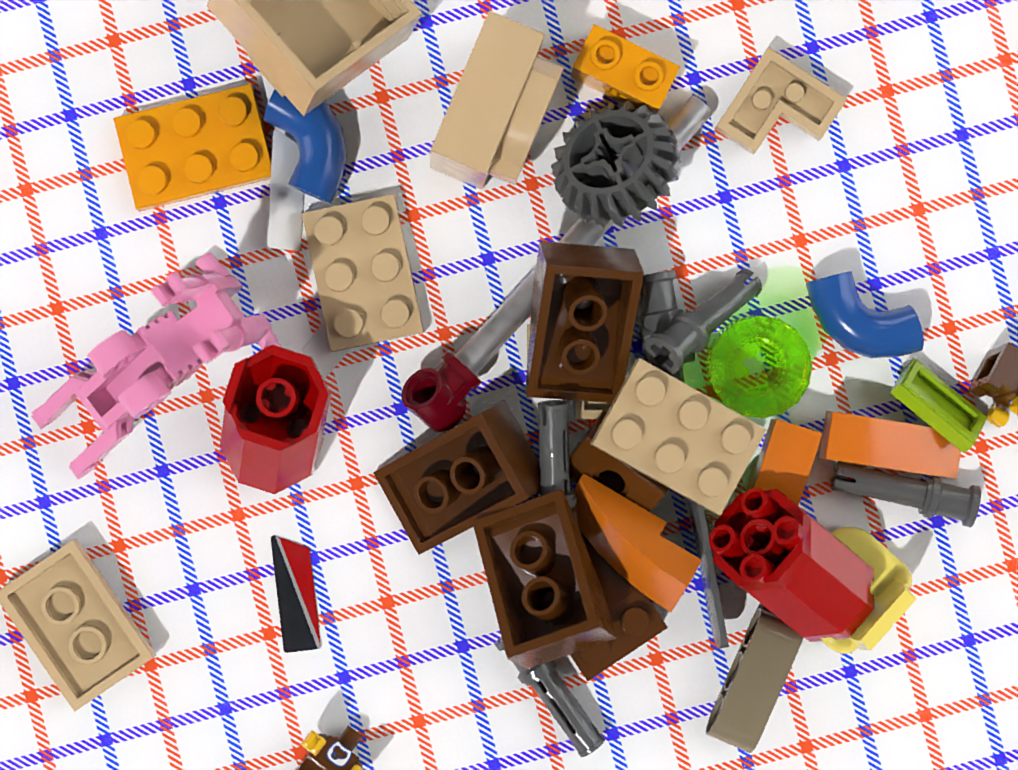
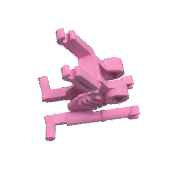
M211 252L204 254L196 262V265L206 275L193 274L181 278L177 272H174L166 277V282L150 290L162 307L180 302L184 304L191 300H195L198 305L179 320L170 310L164 316L161 315L155 321L152 320L147 323L145 327L142 326L131 336L125 329L111 335L87 355L98 370L97 372L85 370L72 376L43 405L32 412L33 415L31 417L40 429H43L56 420L78 398L104 432L70 463L69 468L78 480L94 470L99 465L98 462L133 432L132 418H139L164 401L172 393L171 389L181 384L184 380L189 379L203 364L211 362L224 352L237 351L241 347L258 343L261 349L270 345L282 347L264 314L245 317L231 297L240 291L243 285L225 269Z

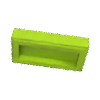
M915 358L904 367L890 392L963 453L974 446L987 420L986 415Z

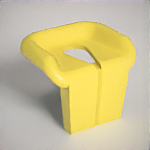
M842 527L831 533L874 569V582L870 580L871 594L874 595L875 609L850 638L836 640L833 637L821 639L827 647L841 654L854 652L858 648L871 651L892 628V623H896L915 602L916 597L909 591L913 581L912 575L907 566L869 532L858 527Z

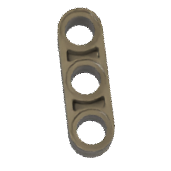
M762 608L755 612L706 726L707 735L748 753H752L760 741L803 640L802 636L772 612Z

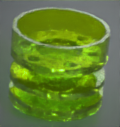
M752 315L735 319L718 331L708 347L705 368L711 388L726 406L743 416L763 419L783 414L800 401L810 385L813 364L808 345L795 328L778 318ZM757 352L763 353L762 361L768 364L766 373L757 372L755 378H749L750 369L743 365L745 358H755Z

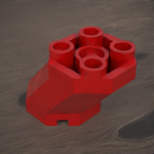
M270 345L260 350V352L234 364L222 401L225 409L220 448L238 483L277 494L313 475L324 441L323 433L331 393L312 357L276 345Z
M748 489L745 493L739 494L715 521L714 529L709 535V545L713 550V563L738 587L748 592L809 642L823 641L821 638L833 637L836 640L848 639L875 609L874 595L871 594L870 580L874 582V569L778 489Z

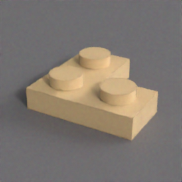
M768 47L714 129L753 155L757 152L779 116L819 141L842 109L847 98Z

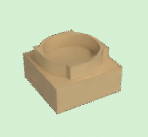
M208 0L207 3L209 10L246 50L250 60L282 98L286 96L303 116L408 40L422 15V12L411 0Z
M490 10L488 11L431 147L430 168L481 190L485 185L488 175L513 185L516 184L564 69L562 66L538 57L545 34Z

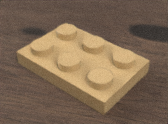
M394 193L302 213L331 352L424 333Z
M637 358L590 444L712 513L721 516L767 429L643 359Z
M78 539L70 541L0 589V604L74 712L157 655Z

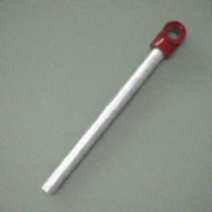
M694 95L667 122L669 130H672L677 138L678 151L684 147L713 114L711 109ZM579 219L558 243L594 246L614 222L611 219L603 228L596 224L594 220L586 223L584 220ZM536 267L455 356L446 351L441 357L442 363L436 369L423 368L418 370L404 384L401 392L402 402L431 430L445 432L455 427L461 421L467 407L464 396L472 387L476 389L482 383L476 375L531 315Z

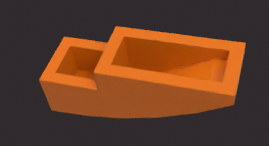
M826 411L819 458L957 479L961 451L932 427Z
M771 418L757 464L754 463L746 491L752 488H761L762 490L778 489L795 504L799 505L823 433Z
M583 473L574 490L577 496V505L573 507V516L578 528L595 550L619 575L645 596L669 612H672L690 584L702 559L660 535L667 524L666 521Z

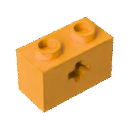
M594 24L573 65L571 78L623 104L630 101L637 109L645 104L655 115L658 113L681 66Z

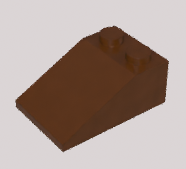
M539 242L532 293L526 397L613 403L625 381L644 271L635 249Z
M506 400L373 472L418 555L472 528V521L508 509L527 500L540 491L541 482L540 461Z
M562 489L472 521L508 660L525 669H529L616 639L603 589Z
M580 531L603 589L616 634V639L570 654L586 680L589 681L668 627L649 598L619 575Z

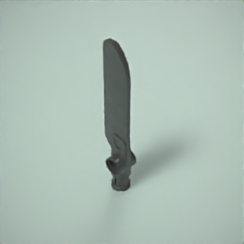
M676 270L651 273L643 276L641 293L645 315L640 317L642 325L640 327V337L644 360L651 365L653 364L649 361L645 352L646 340L655 333H664L671 327L672 319L680 312H684V310L678 309L673 286V280L677 278ZM695 353L688 355L684 359V363L694 362ZM683 368L674 374H669L685 383ZM688 499L698 558L702 559L699 566L716 647L718 649L727 648L729 644L716 570L713 563V553L709 545V531L705 508Z

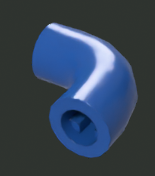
M274 89L267 104L264 122L292 135L298 143L300 152L298 163L288 185L320 201L331 204L341 183L347 158L343 128L327 103L322 102L303 116L286 96L282 98Z
M852 271L806 283L812 308L823 330L845 350L871 359L900 357L923 350L922 327L914 308L908 305L880 312L868 309L861 302L857 293Z

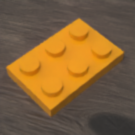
M252 84L113 118L135 208L139 212L269 180L271 177V154Z

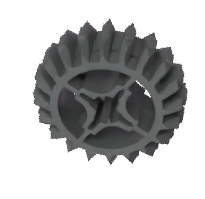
M627 101L620 110L617 105L609 102L606 111L603 113L592 108L591 118L585 122L575 118L577 129L574 132H562L563 141L566 145L554 148L555 158L558 161L551 165L552 174L556 178L553 181L555 190L563 198L562 201L569 211H573L574 214L576 213L586 223L594 220L596 224L603 228L611 219L614 224L622 227L626 217L630 215L641 222V211L646 207L657 211L655 199L658 196H670V187L667 183L679 180L676 166L682 163L677 149V138L673 131L669 130L665 119L660 117L659 114L654 115L653 111L647 108L645 104L637 109L630 101Z

